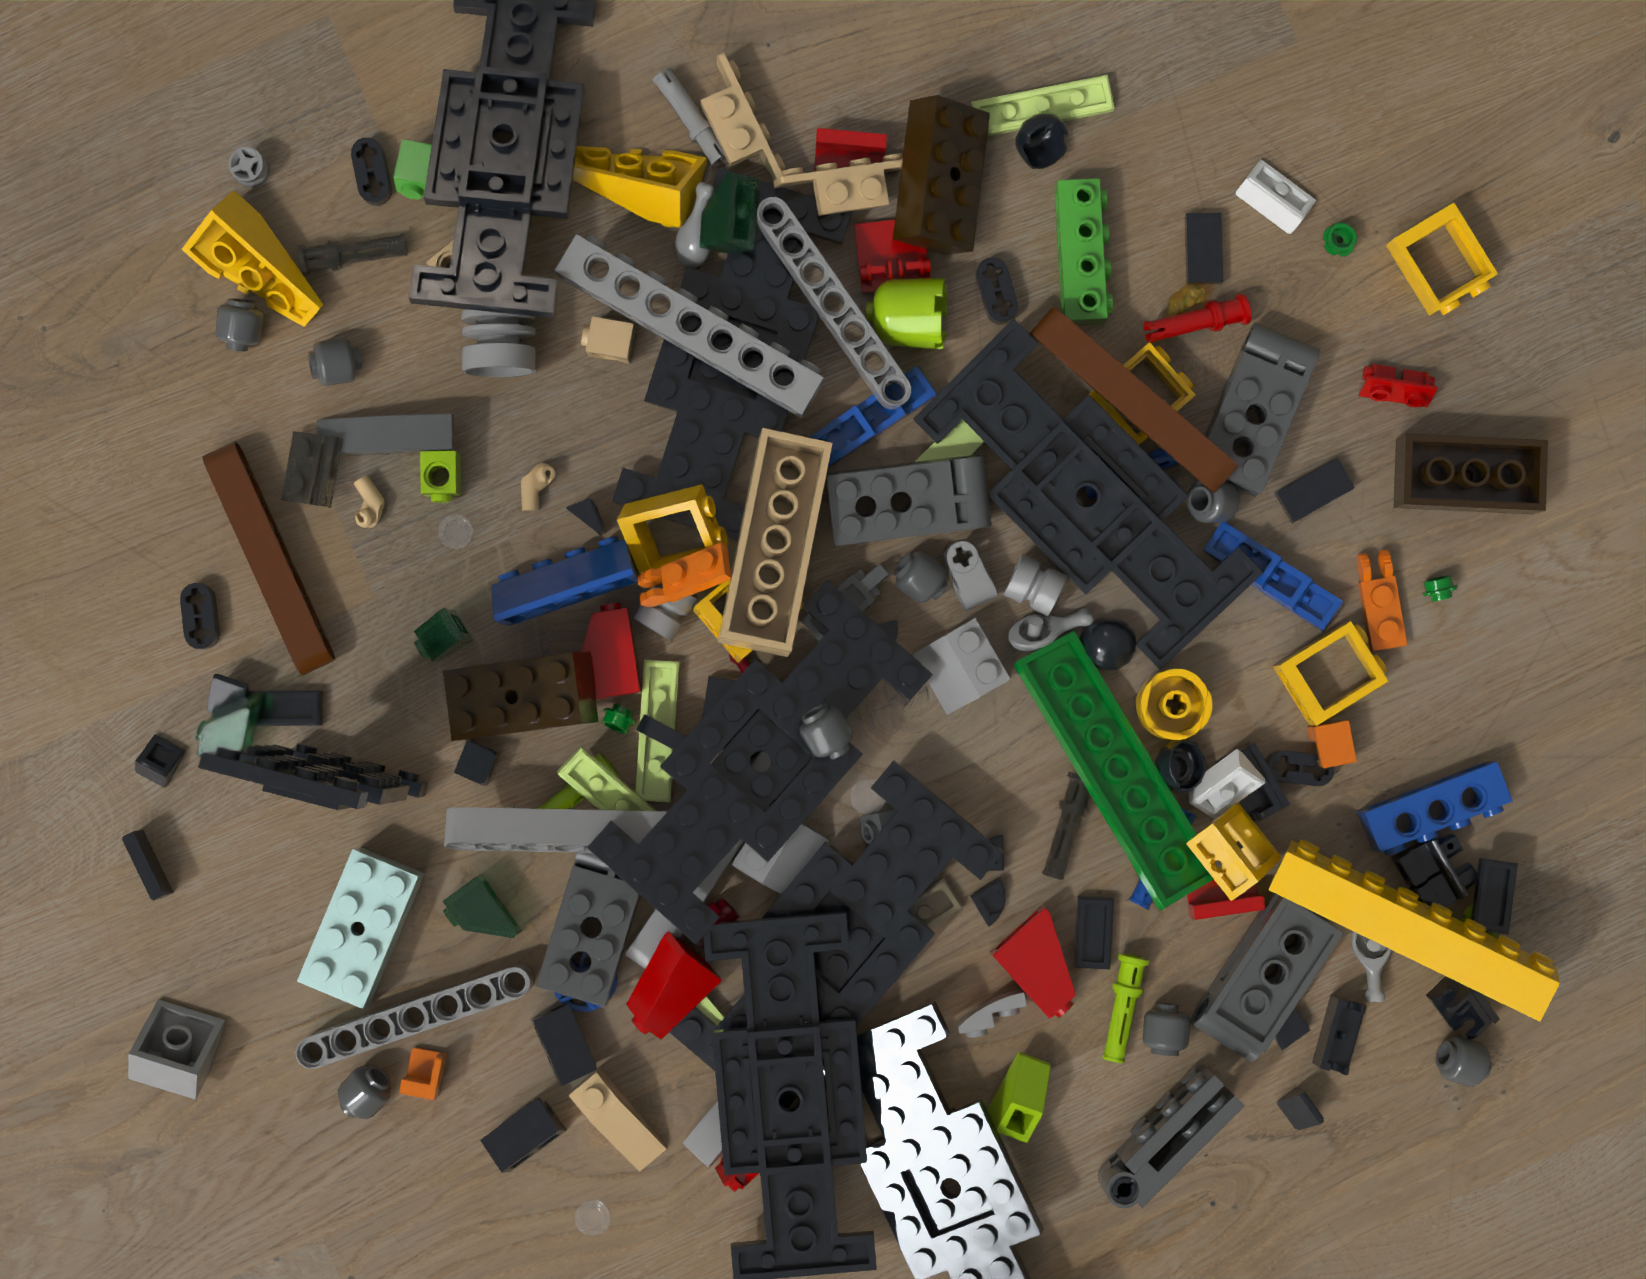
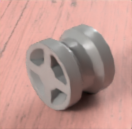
M251 147L236 149L232 152L228 162L230 173L246 187H258L269 176L268 162L257 150Z

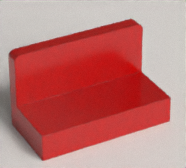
M817 128L814 172H816V166L827 163H837V168L850 167V161L862 158H870L871 164L883 162L887 134Z
M1214 879L1186 895L1189 916L1194 920L1266 910L1264 896L1258 894L1257 883L1232 901Z

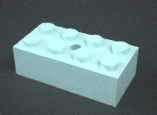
M362 847L352 849L297 982L362 1009L370 1005L425 873ZM356 922H361L365 927L362 935L355 928Z

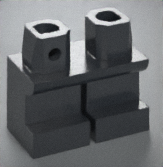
M1447 834L1437 839L1416 843L1391 856L1403 880L1407 885H1410L1408 887L1409 890L1419 896L1418 901L1429 906L1432 903H1437L1447 907L1456 900L1468 896L1467 889L1476 883L1477 872L1471 863L1466 862L1454 869L1448 860L1463 851L1461 844L1454 834Z

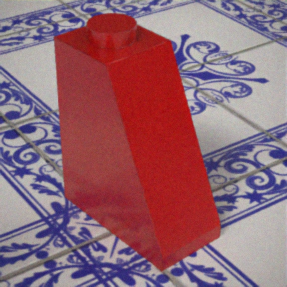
M621 603L601 605L600 612L592 613L581 650V652H590L596 699L641 693L642 686L630 609H621Z
M1041 905L990 953L1043 1013L1051 1019L1054 1015L1058 1018L1064 1015L1073 1006L1074 1003L1071 999L1076 994L1051 915Z
M668 931L663 935L626 1003L634 1015L631 1021L644 1035L650 1032L662 1040L722 980L711 965L705 961L704 957Z

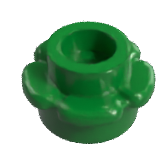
M1337 222L1333 227H1328L1324 231V248L1333 256L1339 254L1341 257L1347 256L1353 251V246L1357 243V234L1348 224ZM1337 237L1343 239L1342 243L1337 242Z
M1451 575L1435 577L1423 581L1425 592H1422L1423 596H1430L1432 602L1451 598V591L1456 590L1458 586L1453 585Z
M614 704L612 709H603L605 715L602 719V724L607 728L621 734H627L630 726L635 725L634 719L631 718L633 713L629 709L618 704Z

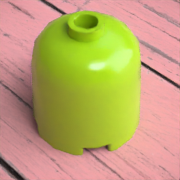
M945 278L892 279L880 284L875 292L874 302H867L866 320L868 323H873L874 331L882 343L895 347L944 349L946 331H942V316H947L948 312Z

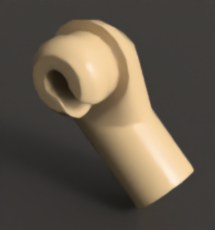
M545 463L537 464L521 479L522 511H539V492L549 485L556 475L555 469L551 465Z
M365 475L354 482V486L364 499L359 513L355 514V521L362 528H372L381 519L385 501L369 475Z

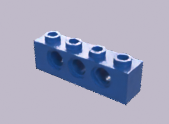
M1486 761L1361 809L1357 813L1372 851H1384L1387 856L1404 850V843L1417 839L1418 843L1436 838L1438 836L1437 830L1449 826L1451 830L1465 827L1471 824V817L1481 813L1484 818L1504 811L1502 805L1513 801L1496 761ZM1470 787L1475 793V800L1467 807L1462 802V793L1466 788ZM1435 800H1438L1442 805V814L1437 819H1433L1429 814V806ZM1401 813H1406L1410 819V824L1405 831L1400 832L1396 827V818Z

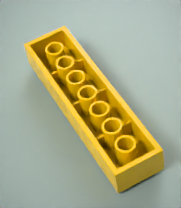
M1300 839L1299 843L1291 840L1268 890L1539 1022L1541 1021L1560 984L1558 969L1553 965V959L1537 951H1534L1532 955L1519 949L1520 944L1504 935H1500L1497 939L1485 933L1486 928L1471 919H1466L1465 922H1462L1452 917L1453 912L1440 904L1432 903L1429 906L1418 901L1419 896L1409 889L1399 887L1398 890H1395L1384 884L1386 880L1383 877L1370 871L1362 874L1352 869L1353 864L1340 856L1333 855L1332 858L1322 855L1318 853L1320 848L1311 842Z

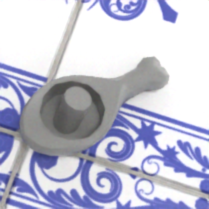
M704 182L697 184V197L693 211L676 235V257L684 268L697 269L708 257L712 245V233L707 217L709 201L714 195V187Z
M1081 608L1078 612L1064 617L1033 614L1020 619L1010 628L1008 640L1015 649L1026 652L1037 651L1054 642L1067 630L1078 626L1091 625L1094 619L1088 608Z
M1353 931L1351 941L1353 951L1367 972L1368 988L1365 992V999L1368 1002H1383L1386 994L1381 987V970L1389 959L1392 950Z

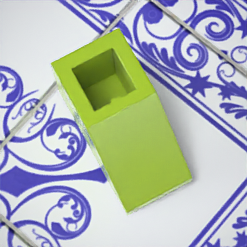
M1018 1051L987 1109L998 1133L1026 1143L1029 1141L1044 1111L1051 1068L1049 1062Z

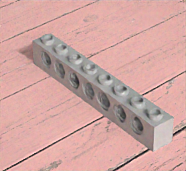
M577 234L575 235L555 269L558 278L803 419L824 383V377L819 375L820 368L804 359L801 363H798L789 358V350L773 341L769 346L758 340L757 338L760 334L744 324H741L739 328L727 322L729 316L713 306H710L708 310L696 304L698 298L682 288L678 292L665 286L667 280L651 270L648 271L647 275L635 268L637 263L626 255L618 252L615 257L604 250L606 245L595 237L587 235L586 239ZM597 263H605L609 266V271L603 278L597 279L590 275L592 267ZM632 280L640 284V289L634 296H625L621 293V287L627 281ZM659 298H665L671 302L670 309L664 314H656L651 310L653 302ZM696 316L701 319L702 324L697 331L687 332L682 328L685 318ZM719 334H728L733 341L728 349L718 350L712 345L713 339ZM748 352H759L763 356L762 364L756 368L747 367L743 363V358ZM781 369H788L793 373L794 380L787 386L778 385L774 381L775 373Z

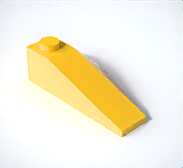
M577 146L573 180L648 221L661 223L666 227L681 228L693 211L697 197L696 186L703 180L707 157L675 150H663L662 156L642 155V149L631 148L630 153L611 154L607 147Z
M234 190L209 212L182 248L208 274L217 279H220L222 276L238 284L237 290L246 295L252 292L265 299L269 308L303 327L309 323L323 306L319 297L262 215Z

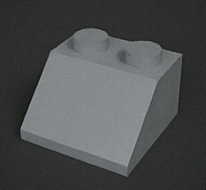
M976 618L912 654L916 660L933 674L928 683L946 715L1011 680Z
M802 823L769 862H766L745 843L733 861L732 866L761 884L782 894L825 841L829 842V839Z
M158 999L128 1054V1079L196 1100L210 1073L225 1020Z

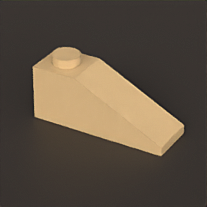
M598 1067L597 1070L573 1088L568 1095L596 1129L639 1172L667 1149L601 1067Z

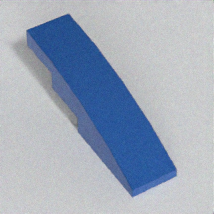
M919 366L904 374L911 385V394L902 407L891 410L887 409L878 402L873 394L809 437L832 443L828 468L916 411L937 395V392ZM891 383L885 386V394L890 400L898 401L902 399L903 390L898 384Z
M1222 522L1203 548V551L1220 563L1239 546L1264 572L1251 585L1324 633L1343 606V600L1313 583L1312 578L1284 562L1282 557L1229 524Z

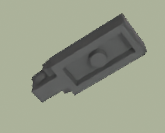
M878 564L867 575L860 569L857 573L851 574L836 589L863 612L881 594V591L876 586L889 573L881 564ZM809 614L800 620L818 641L828 632Z

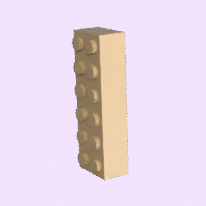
M762 428L758 439L717 643L788 657L791 653L832 448L831 442Z

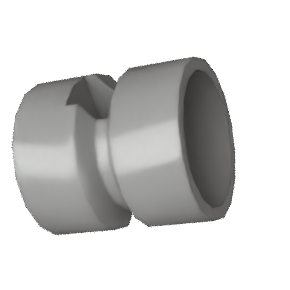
M1022 554L1010 576L1003 595L1018 603L1027 599L1030 601V608L1048 616L1058 599L1067 575L1051 568L1042 571L1040 562Z
M663 584L655 585V587H651V589L663 588ZM690 595L673 603L669 601L648 608L640 605L633 618L672 642L682 626L678 618L680 616H687L698 599Z

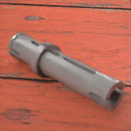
M666 68L664 69L665 75H663L662 71L653 78V82L690 132L688 136L693 143L697 142L712 166L718 165L719 159L723 162L726 159L725 154L709 121L700 112L674 75L673 70Z

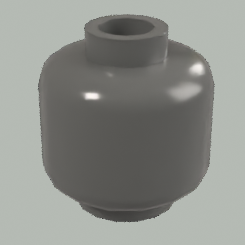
M228 298L227 303L220 305L217 310L215 335L219 340L227 343L226 348L229 350L248 351V345H256L261 341L264 313L256 307L255 301Z
M346 338L318 341L314 344L313 351L308 352L312 379L318 378L323 386L350 383L355 379L356 369H362L359 348L352 349L350 342Z
M1199 480L1194 482L1188 491L1187 507L1190 514L1197 521L1203 523L1227 522L1238 511L1240 503L1239 492L1236 486L1227 480L1216 493L1210 491Z
M917 551L913 554L908 552L898 562L893 573L896 576L895 583L897 588L918 603L927 602L931 598L937 600L947 587V582L944 581L946 568L924 551Z
M823 703L803 715L800 734L814 756H830L831 759H836L849 750L848 743L853 737V729L838 707L827 706L826 703Z
M1157 1003V1010H1149L1145 1013L1142 1040L1147 1047L1151 1048L1152 1054L1179 1056V1050H1184L1188 1047L1190 1017L1183 1012H1178L1179 1005Z
M1453 1036L1441 1043L1436 1052V1065L1439 1068L1440 1074L1446 1080L1466 1087H1474L1487 1078L1491 1072L1492 1062L1489 1051L1480 1042L1463 1036Z
M360 1066L354 1069L338 1089V1099L342 1111L352 1118H372L388 1102L391 1096V1083L387 1074L376 1066Z

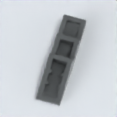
M453 414L389 415L317 420L318 456L389 455V453H420V451H454Z

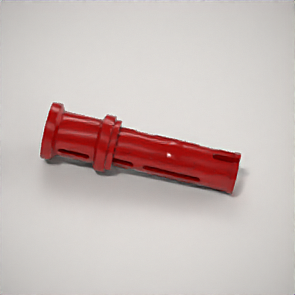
M1242 293L1235 295L1232 300L1220 303L1212 300L1207 302L1202 309L1145 321L1143 331L1158 329V331L1144 334L1148 343H1154L1155 341L1207 328L1218 332L1223 330L1224 326L1235 323L1247 325L1251 322V307L1247 297Z

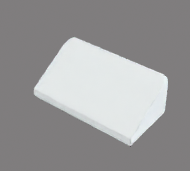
M1261 159L1236 191V195L1288 234H1291L1316 202L1313 197Z
M1236 749L1205 772L1202 782L1193 791L1188 792L1189 803L1215 819L1265 784V778L1247 757Z

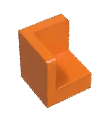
M1349 720L1307 727L1309 741L1316 742L1319 762L1322 768L1357 762Z
M414 1047L411 1051L407 1075L401 1080L399 1094L435 1100L440 1095L448 1053Z

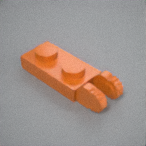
M720 542L663 565L661 569H649L639 574L638 585L640 587L651 588L655 587V585L663 584V588H653L641 593L640 605L649 608L669 601L673 603L731 580L727 546Z
M1387 549L1380 550L1378 554L1382 579L1371 580V565L1367 553L1357 555L1360 579L1358 588L1370 652L1408 645L1396 577H1393L1391 555Z

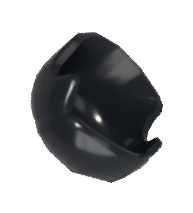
M1053 113L1035 114L1021 124L1015 139L1016 149L1030 168L1044 169L1055 164L1065 154L1067 147L1064 142V134L1068 135V130L1064 122Z
M1106 617L1095 619L1091 625L1084 627L1079 637L1086 654L1091 658L1096 668L1102 670H1118L1130 663L1136 652V635L1133 629L1129 627V624L1119 619Z
M1185 739L1170 741L1160 749L1156 758V767L1172 791L1182 793L1193 791L1202 782L1206 772L1205 757L1200 751L1198 743Z

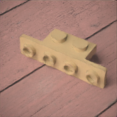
M723 52L717 55L716 65L727 88L700 101L701 107L730 167L759 154L773 182L783 176L782 171L786 170L780 155H773L768 145L771 142V137L766 125L763 122L758 124L753 114L756 111L754 100L749 91L743 93L738 82L741 80V74L735 61L731 60L728 62Z
M903 153L884 156L883 162L871 164L870 158H862L850 161V167L837 168V163H827L816 166V172L804 173L803 167L783 170V176L773 181L774 188L813 183L818 216L884 207L889 205L884 173L901 171Z

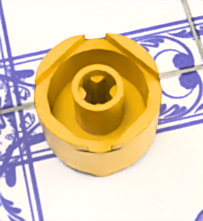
M1184 669L1163 670L1150 675L1139 688L1135 702L1136 713L1140 724L1152 735L1167 740H1183L1198 733L1208 723L1212 713V697L1204 682L1193 672ZM1175 695V700L1181 703V708L1174 710L1171 714V708L1166 706V701L1173 699Z

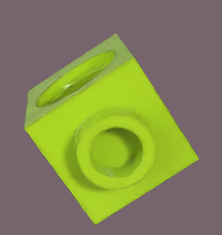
M420 451L421 494L430 497L432 503L452 502V496H461V454L457 451ZM442 468L447 469L449 472L448 482L443 486H435L433 483L434 473Z

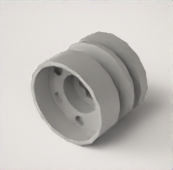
M469 309L461 311V321L471 325L462 328L461 335L465 338L477 340V344L468 345L461 349L462 372L464 374L480 377H518L536 373L535 347L520 344L521 340L536 336L535 328L526 326L534 323L536 316Z

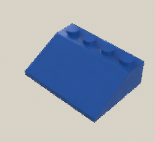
M618 536L610 537L598 542L600 548L586 552L585 547L565 553L566 559L554 564L552 559H546L532 564L533 571L520 575L519 571L515 570L498 576L500 582L491 585L495 622L512 626L638 583L639 572L625 539L620 541Z

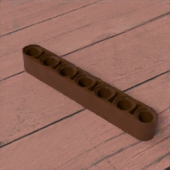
M1054 306L1031 330L1030 335L1213 493H1216L1239 467L1221 449Z
M235 441L202 456L206 470L298 672L303 676L334 662L335 655L241 447Z

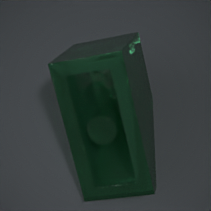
M733 172L726 174L702 211L699 248L725 254L754 250L759 179Z
M445 607L414 630L418 638L414 641L417 650L424 659L429 657L432 662L441 661L473 641L457 612Z
M255 692L217 709L207 721L203 720L195 736V739L199 741L197 755L201 757L202 752H216L217 746L238 751L245 750L246 745L251 746L263 694Z
M482 874L442 901L446 906L443 912L454 927L460 925L462 930L508 938H514L522 932L520 926Z

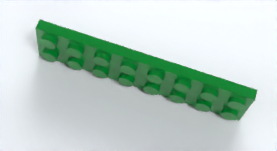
M1075 631L1013 664L1159 911L1212 881L1214 878L1186 844L1196 835V832L1095 664L1086 654L1085 648Z

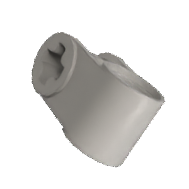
M960 541L947 547L943 556L944 565L953 582L958 600L965 611L998 597L994 583L984 568L974 545L969 542ZM956 548L960 552H967L969 558L964 560L965 567L961 563L955 564L952 558L957 555Z

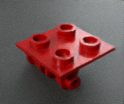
M895 219L854 224L862 294L876 292L880 284L887 280L930 278L931 267L927 249L893 240Z

